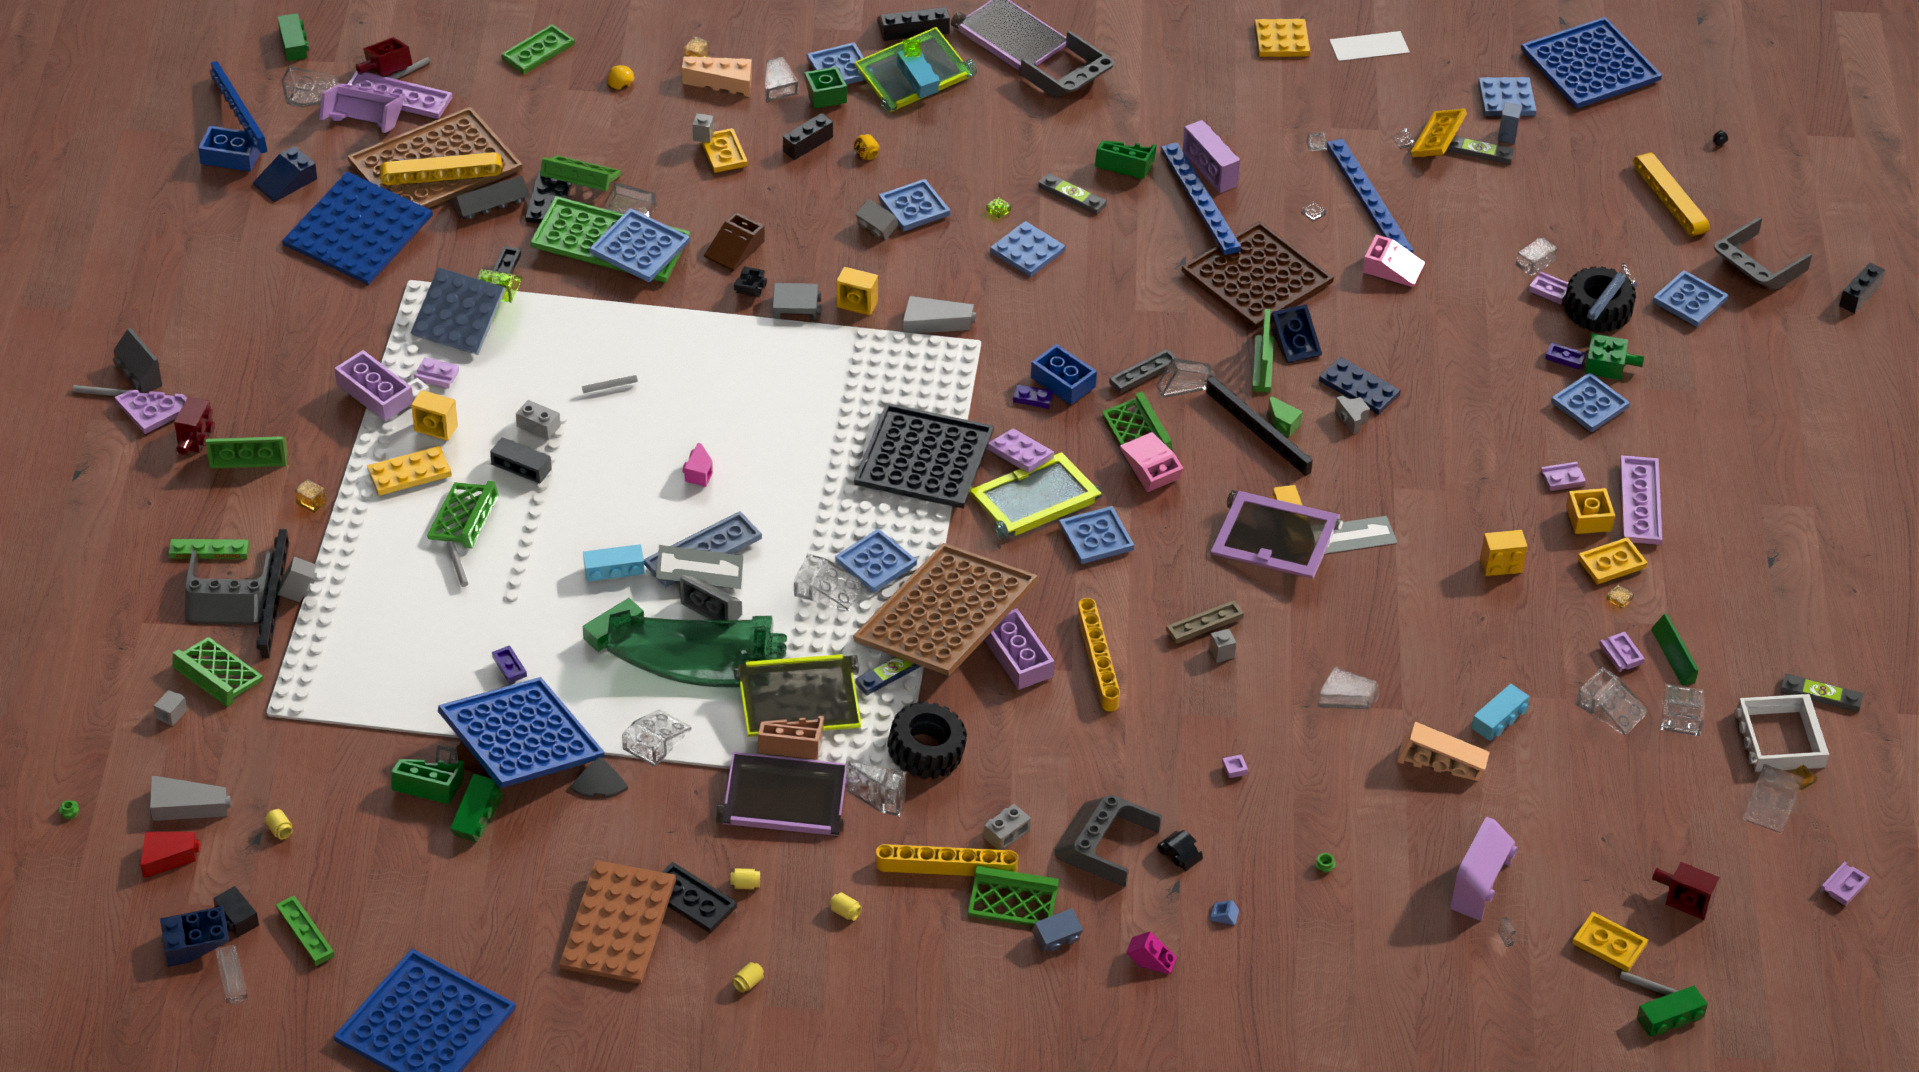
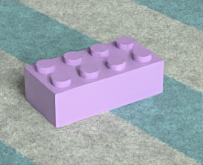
M1203 120L1185 126L1183 152L1190 162L1219 193L1237 187L1240 166L1239 157L1223 143L1220 137Z
M364 350L334 368L336 384L384 421H387L413 403L412 387Z
M1017 608L1011 610L984 639L1018 690L1054 676L1053 658Z

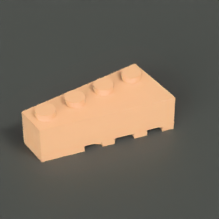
M683 57V84L702 88L710 86L713 90L725 89L729 90V93L732 94L740 92L744 93V96L750 97L752 59Z
M1414 722L1401 744L1397 762L1404 764V761L1414 763L1413 766L1419 768L1422 765L1433 767L1436 772L1450 771L1453 776L1478 781L1485 771L1489 752Z

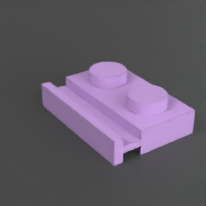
M1540 271L1539 276L1530 284L1529 292L1562 304L1565 300L1568 282Z
M424 357L417 369V373L414 374V379L418 378L424 383L450 388V384L453 383L459 372V365Z
M1577 462L1541 467V474L1544 476L1543 479L1549 492L1585 486L1586 480L1581 469L1578 468Z
M1626 632L1608 637L1607 640H1600L1599 646L1618 672H1622V669L1625 668L1630 669L1644 664L1645 658Z
M1844 861L1822 885L1821 891L1828 892L1830 897L1847 906L1869 882L1870 877L1853 866L1849 867Z

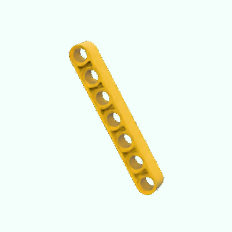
M492 152L390 161L382 163L379 170L382 184L399 185L497 176L502 173L503 167L501 156L498 153Z
M1652 152L1635 156L1633 159L1635 169L1691 237L1709 232L1710 225L1707 218Z
M1083 598L1078 604V621L1101 707L1105 711L1112 712L1119 707L1120 690L1096 603L1093 599Z
M883 844L876 849V868L883 872L975 876L977 866L1018 872V855L1010 850Z

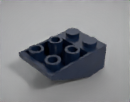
M224 906L160 918L168 967L190 963L229 942Z

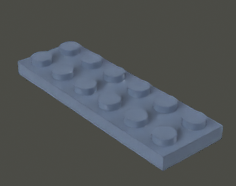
M739 511L671 546L733 554L761 540L762 533ZM658 552L644 559V565L655 577ZM658 579L665 588L678 582Z

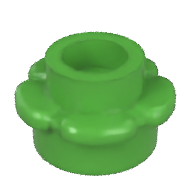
M71 800L61 803L58 811L63 818L73 819L79 811L78 803Z
M1329 853L1320 854L1315 863L1316 868L1323 872H1330L1336 865L1334 857Z

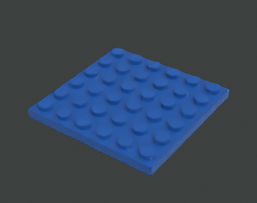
M1607 17L1521 44V51L1576 109L1662 79V74Z
M346 172L286 235L282 242L288 248L370 285L433 216V212L400 195Z
M542 677L438 706V713L500 788L589 763L599 757L604 758V750Z
M412 948L334 1035V1041L390 1072H462L515 1011L516 1003Z

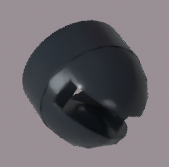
M1719 130L1713 135V142H1716V145H1723L1728 141V135L1723 130Z

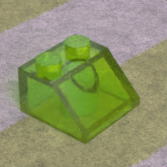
M480 269L476 279L504 287L506 290L501 301L512 303L522 276Z

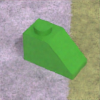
M1272 396L1269 398L1268 413L1272 426L1280 433L1290 437L1301 426L1303 412Z

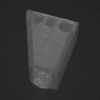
M783 56L767 60L765 78L766 103L797 95L798 80Z
M615 182L602 208L625 214L631 208L650 217L651 213L657 208L655 193Z
M1172 358L1156 386L1163 398L1206 390L1207 379L1215 378V374L1208 363Z
M1334 667L1319 693L1318 707L1370 709L1372 703H1376L1380 692L1377 691L1378 682Z
M237 945L215 949L226 1003L239 1004L244 1002V999L247 998V991Z

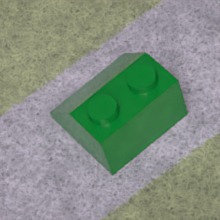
M837 66L804 72L809 99L814 109L847 103V85Z

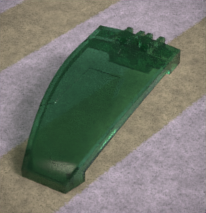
M630 610L610 615L606 647L607 651L616 657L662 678L698 686L740 687L737 666H745L746 662L785 658L787 646L784 642L787 641V635L773 633L774 623L772 615L753 616L752 620H678L631 616ZM770 674L749 675L750 687H768Z

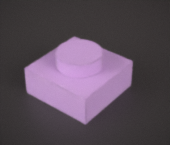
M1242 754L1222 759V765L1228 778L1248 774V768Z

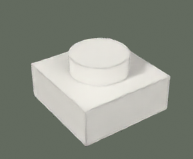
M418 378L407 383L412 387L413 400H415L421 390L429 392V387Z

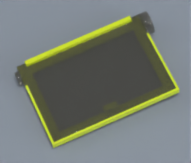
M838 654L746 662V664H738L737 668H734V678L739 680L747 736H758L760 724L764 721L787 719V722L799 721V718L816 720L818 716H824V731L861 728L853 675H858L859 673L857 655L843 656Z

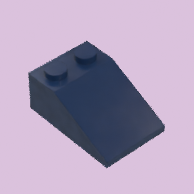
M293 146L280 153L257 177L253 185L273 202H276L317 180L316 164L298 148Z
M1307 304L1272 312L1270 315L1271 329L1287 363L1322 355Z

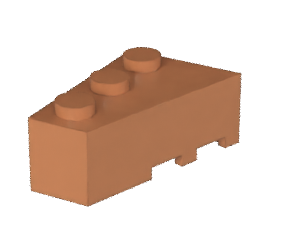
M818 716L816 720L799 718V721L787 722V719L761 722L758 732V753L818 760L824 735V716Z

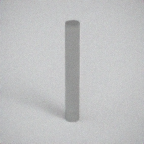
M426 57L407 67L406 70L397 71L387 77L399 79L430 64L431 61Z
M636 375L589 384L582 386L583 393L636 383L638 379Z
M79 385L73 386L74 393L119 396L129 391Z
M454 541L447 542V547L460 585L466 587L468 581Z
M1622 971L1620 975L1622 980L1664 995L1678 991Z

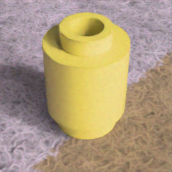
M276 809L268 812L265 817V823L273 835L279 839L288 838L292 834L293 829L291 822L283 811Z
M735 868V872H731L730 885H734V889L754 890L755 888H760V871Z
M842 892L838 895L835 894L830 900L831 911L847 920L855 921L861 913L862 906L859 905V902Z
M749 962L735 974V978L732 980L734 987L741 993L751 990L764 978L763 968L758 963Z

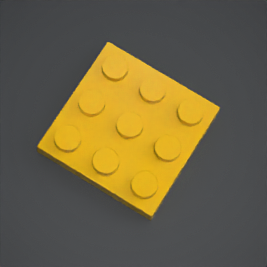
M1255 19L1259 57L1310 56L1305 19Z

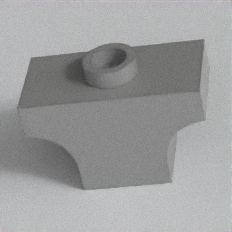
M1342 395L1336 398L1335 411L1339 415L1340 420L1347 425L1353 434L1359 433L1361 424L1368 422L1370 408L1361 397L1348 399Z

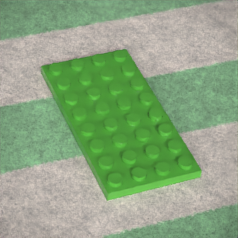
M555 196L531 240V247L627 272L590 254V247L624 214ZM671 227L690 237V231ZM683 249L653 280L667 283Z

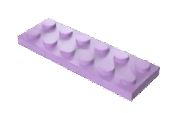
M356 71L348 83L350 85L400 94L404 96L401 110L436 119L441 117L453 98L451 92L367 72L360 75Z
M1621 455L1623 539L1628 537L1632 543L1661 545L1662 520L1659 458Z

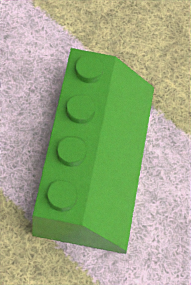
M286 436L206 439L210 468L286 466L287 464Z

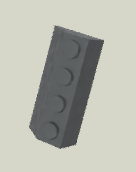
M519 176L449 199V202L458 217H465V220L476 217L475 213L481 212L483 215L492 212L491 208L497 206L498 209L508 207V203L513 201L515 204L524 202V198L528 197L529 194L523 176Z

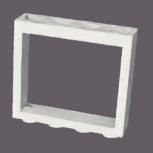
M1810 694L1739 698L1738 706L1735 708V717L1739 719L1740 733L1744 735V746L1749 751V762L1753 764L1755 772L1826 768L1829 752ZM1800 712L1813 753L1761 756L1749 715Z

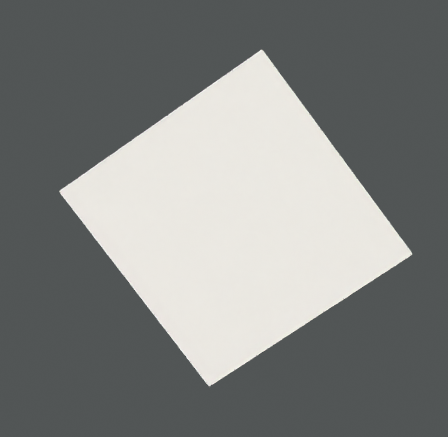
M408 281L381 364L406 383L414 380V374L417 373V369L424 357L459 365V372L453 383L450 384V388L425 383L429 387V392L455 399L458 427L449 441L414 431L411 405L387 421L382 420L366 408L315 563L317 577L314 584L310 583L311 587L308 595L304 596L271 696L267 715L276 718L459 738L438 713L439 705L542 677L604 750V755L730 769L733 752L767 755L758 753V736H747L737 666H745L746 662L842 654L843 658H849L851 672L853 673L855 683V678L895 657L854 642L853 635L943 543H946L953 506L854 485V479L886 403L968 420L981 341L505 290L479 355H475L414 336L410 333L432 282ZM633 375H636L638 379L636 383L583 393L582 386ZM527 400L560 413V427L549 440L517 427L516 412ZM502 437L551 456L552 470L540 484L491 465L490 451ZM698 443L703 445L713 461V475L706 487L685 482V473L682 472L684 463L689 460L691 450L695 449ZM437 446L441 447L451 469V477L378 496L368 473L367 465ZM487 481H495L499 496L473 548H465L464 543L454 542L468 581V585L462 587L447 547V542L449 541L429 540L427 534L454 482L486 485ZM458 489L456 495L465 492V490ZM478 491L474 493L473 496L475 497L481 494L482 492ZM467 496L461 499V502L463 503L471 499V497ZM455 502L453 504H450L449 508H452L458 505L459 503ZM471 504L466 509L469 510L475 507L476 504ZM461 509L455 512L454 515L456 516L458 514H461L464 512V510ZM739 511L762 533L761 540L733 553L735 555H743L741 589L713 586L742 601V616L729 629L682 605L680 581L665 588L645 565V574L588 582L586 580L583 551L641 544L643 558L645 559L657 553L659 545L671 546ZM448 515L444 517L442 521L444 522L452 518V516ZM467 516L459 520V522L463 523L467 521L469 517ZM455 522L446 527L450 529L457 526V523ZM442 528V529L436 531V533H437V534H440V533L444 532L445 529ZM879 528L917 559V565L873 593L835 562V556ZM459 530L453 533L452 535L460 536L462 530ZM627 598H630L644 610V624L627 634L624 638L617 640L608 648L597 652L583 639L582 626ZM509 645L527 671V677L510 684L492 658L493 651ZM921 666L868 696L855 684L861 728L824 731L819 757L815 761L848 764L847 783L902 788L905 772L900 769V765H896L893 762V757H890L887 741L892 721L897 712H900L905 706L910 707V704L918 703L924 667ZM841 668L749 675L756 726H760L761 722L787 719V722H796V719L799 718L816 720L818 716H824V721L849 719ZM767 755V756L786 757V756H778V755ZM741 765V771L782 775L783 769ZM795 770L794 777L836 780L835 774Z

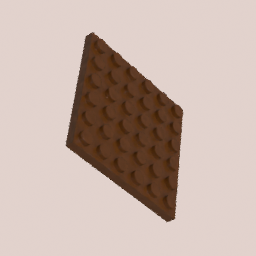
M1261 221L1234 235L1241 245L1240 252L1223 255L1217 245L1184 264L1181 270L1254 329L1263 325L1265 309H1270L1271 315L1273 311L1291 308L1330 285L1334 280L1332 275Z

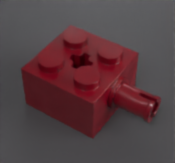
M392 37L363 48L366 61L356 64L355 67L360 75L373 70L386 77L392 75L393 72L406 70L413 63L409 46Z
M190 396L186 399L174 421L178 442L176 451L179 454L186 455L188 451L200 453L203 446H206V439L215 429L210 400Z
M1680 862L1674 875L1656 868L1652 880L1669 886L1665 905L1705 920L1713 904L1720 877Z

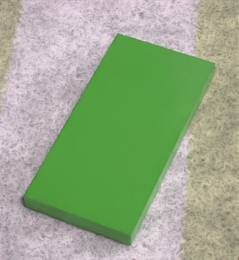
M551 24L502 53L501 59L522 74H526L573 46L575 39Z

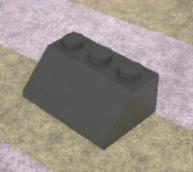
M132 328L127 329L113 350L115 356L113 362L117 368L122 370L124 377L130 379L135 390L138 389L141 393H148L162 386L158 359Z
M685 575L680 577L682 605L727 629L742 616V601L738 598L732 597L721 589H717L696 577Z

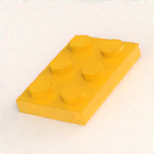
M733 128L714 132L710 143L701 142L714 173L748 166L747 158Z
M1628 537L1579 553L1577 558L1597 585L1645 569L1648 564Z
M1592 911L1573 938L1572 944L1629 972L1646 948L1648 939Z

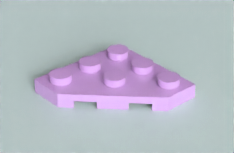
M131 389L115 397V402L146 434L176 419L187 398L183 394L175 393V396L165 395L164 392L149 391V394Z

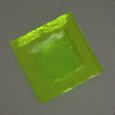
M920 39L903 40L904 57H921Z
M997 197L986 205V210L997 218H1001L1011 211V205Z

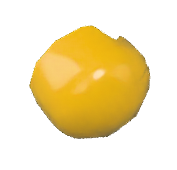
M616 65L610 69L607 83L617 90H620L624 85L629 87L635 79L634 73L625 65Z

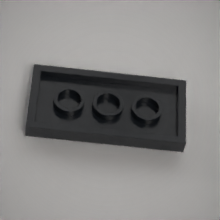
M538 170L526 214V222L541 223L555 196L565 199L569 198L572 183L540 176L541 170Z
M674 862L662 871L663 873L676 875V882L668 907L709 933L713 932L737 908L736 901Z

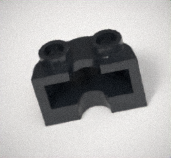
M744 266L740 278H737L734 283L736 293L760 297L762 288L765 289L767 284V278H764L765 270Z
M1185 830L1180 832L1174 831L1157 845L1160 853L1166 856L1171 855L1173 863L1181 867L1185 872L1203 859L1202 851L1198 852L1194 845L1197 841Z

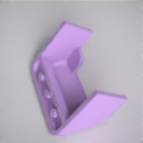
M338 84L322 92L319 120L332 117V120L342 121V118L351 117L375 122L377 126L381 127L382 133H386L395 128L404 96L350 84Z
M1489 817L1484 819L1457 872L1450 908L1479 921L1483 919L1487 901L1491 902L1494 897L1493 883L1503 864L1510 866L1512 858L1515 857L1518 849L1515 846V841L1495 819Z

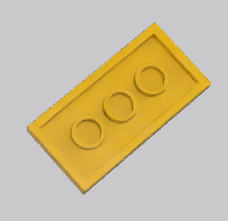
M1465 108L1434 111L1411 150L1412 157L1444 155L1467 115Z
M440 446L367 465L368 473L378 496L452 476L451 469Z

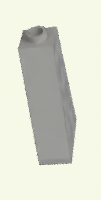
M909 296L903 320V332L919 334L971 330L972 323H976L977 312H974V304Z
M152 776L150 810L153 821L228 816V808H231L232 802L231 796H227L226 787Z

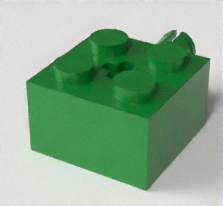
M1592 334L1585 374L1591 373L1594 376L1621 380L1624 366L1627 364L1642 368L1644 356L1628 354L1627 339Z

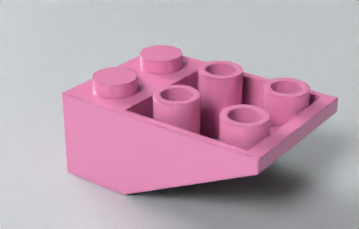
M1376 235L1365 255L1363 273L1414 287L1425 262L1393 239Z
M1153 432L1119 447L1147 493L1176 481L1181 476L1183 466L1178 458Z

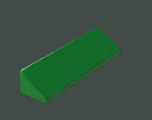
M1667 613L1663 614L1654 624L1651 631L1682 685L1695 683L1699 669Z

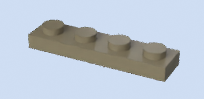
M1233 600L1170 624L1166 627V632L1175 644L1243 619L1244 612Z

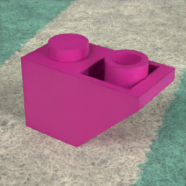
M698 443L695 449L691 450L689 460L684 463L682 472L685 473V482L706 487L713 475V461L703 445Z
M1151 931L1132 937L1126 952L1140 967L1165 974H1171L1177 959Z

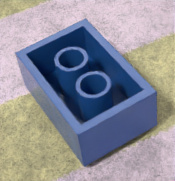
M216 126L208 127L198 147L200 164L250 172L260 155L259 150L254 148L252 140H249L247 132Z
M1055 344L1031 362L1030 378L1048 390L1053 391L1055 395L1072 405L1096 387L1097 370L1058 344Z

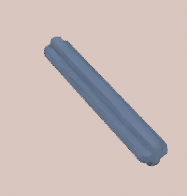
M1619 272L1615 275L1588 311V319H1597L1624 283L1625 274Z

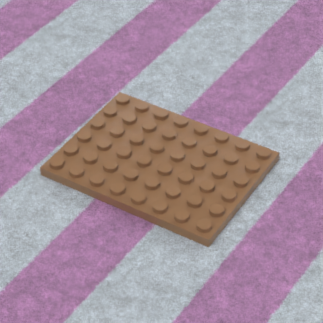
M471 107L348 155V162L363 179L426 208H431L451 198L523 170L522 163ZM492 152L498 153L502 159L503 171L497 176L399 185H384L380 180L379 167L384 162Z
M943 543L853 635L854 642L950 676L1039 582L1038 575Z

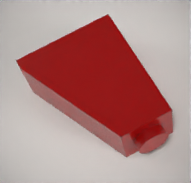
M145 832L140 864L143 877H150L196 861L197 853L201 851V841L197 840L196 832Z

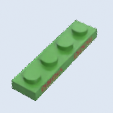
M171 539L169 557L191 559L192 551H197L198 559H248L250 544L249 540Z
M295 895L276 904V910L315 966L335 957L334 951Z

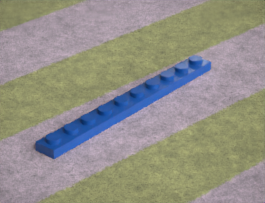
M218 61L211 62L212 69L209 70L212 80L214 79L216 86L219 87L220 93L224 94L225 101L228 102L230 109H233L235 117H238L239 124L243 126L244 132H247L254 148H257L261 154L268 152L265 136Z
M1344 139L1327 142V149L1381 235L1393 239L1413 253L1410 243Z
M1171 143L1161 146L1163 156L1223 255L1240 252L1241 245L1179 144Z

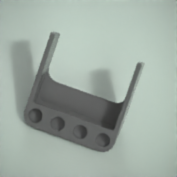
M1068 31L1066 47L1086 61L1084 65L1057 81L1024 58L1021 60L1020 74L1049 95L1058 98L1078 90L1113 68L1114 60L1072 31Z
M1760 217L1715 243L1714 250L1719 255L1769 290H1776L1808 271L1812 255L1808 253L1773 274L1744 253L1739 246L1759 234L1762 218Z
M192 551L185 586L186 620L190 623L254 625L263 621L262 609L266 607L264 596L268 594L267 580L271 578L269 574V568L272 565L271 552H266L262 575L257 579L243 580L197 578L199 568L197 551Z
M1113 795L1085 802L1056 846L1055 856L1060 861L1126 887L1129 870L1097 856L1095 850L1116 816L1159 833L1162 815Z

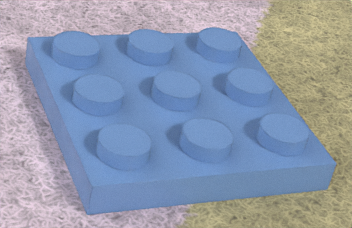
M855 42L807 54V60L813 70L837 66L846 85L865 80L854 65L856 61L864 58ZM867 67L868 70H869V71L871 72V74L873 75V72H872L871 68H870V67Z
M1529 77L1479 78L1478 85L1485 116H1502L1505 102L1522 105L1521 116H1536V106Z
M926 179L879 194V201L887 211L896 216L899 227L903 232L950 216V209Z
M1025 221L991 246L990 253L1027 276L1032 277L1065 252L1066 245Z
M1683 270L1653 297L1652 302L1698 327L1728 300V294Z
M1591 373L1583 376L1551 399V403L1591 433L1630 407L1628 400Z
M1113 506L1059 520V526L1081 565L1134 550L1135 545Z
M879 528L835 556V562L873 593L917 565V559Z

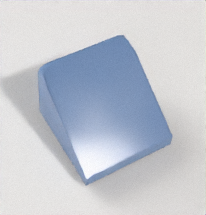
M1233 900L1214 903L1210 919L1215 922L1235 925L1239 909Z

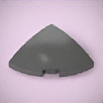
M601 757L591 763L570 786L574 792L593 798L594 794H604V797L608 798L628 790V785Z

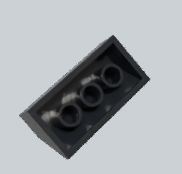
M947 7L889 13L877 17L883 41L911 38L935 27L942 34H950V16Z

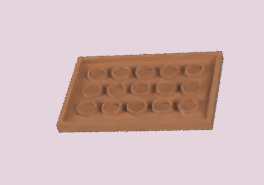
M596 860L559 963L560 969L641 984L676 882V875Z

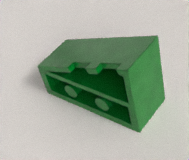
M1102 140L1096 149L1095 167L1114 171L1118 174L1130 175L1137 179H1145L1155 162L1157 145L1151 144V147H1142L1140 143H1135V146L1124 145V142Z
M399 759L391 771L392 790L450 804L464 780V761L458 760L457 764L445 763V760H438V763H425V760Z
M473 774L450 828L454 836L476 843L483 836L486 826L504 797L500 787L493 779Z

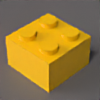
M844 267L837 279V307L871 316L878 303V275Z
M424 390L419 392L411 404L414 431L449 441L458 427L455 399Z
M1606 488L1569 491L1566 508L1575 534L1612 531L1615 513Z
M1522 530L1484 533L1480 562L1485 576L1523 573L1528 546Z

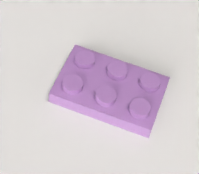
M1014 428L990 441L987 447L989 451L1027 473L1054 458V451Z

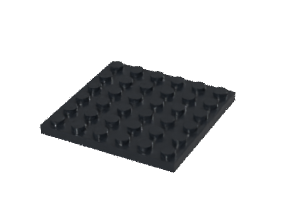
M886 403L854 479V485L964 509L994 432V426Z

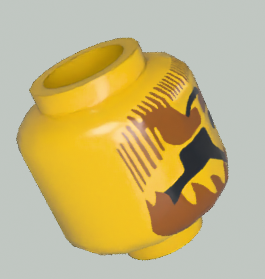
M870 134L858 136L854 143V150L863 160H872L877 157L879 153L877 141Z

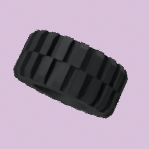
M1593 266L1590 269L1584 268L1580 272L1578 271L1570 278L1567 285L1564 301L1567 315L1569 318H1572L1571 320L1575 324L1578 323L1581 328H1588L1589 331L1611 332L1616 328L1620 329L1630 321L1633 314L1636 292L1631 280L1628 277L1625 278L1624 283L1597 319L1592 320L1588 319L1587 315L1588 311L1597 301L1593 297L1599 298L1618 272L1615 269H1606L1603 266L1600 268Z
M916 702L910 704V707L905 706L900 712H897L892 721L887 741L890 757H893V762L896 765H900L902 771H908L914 777L916 775L921 776V779H927V777L936 779L940 775L944 777L949 772H953L962 760L967 742V731L961 719L958 720L959 716L954 711L950 712L948 707H941L938 703L934 702L933 704H928V702L918 704ZM919 734L929 735L939 740L942 745H923L912 736Z

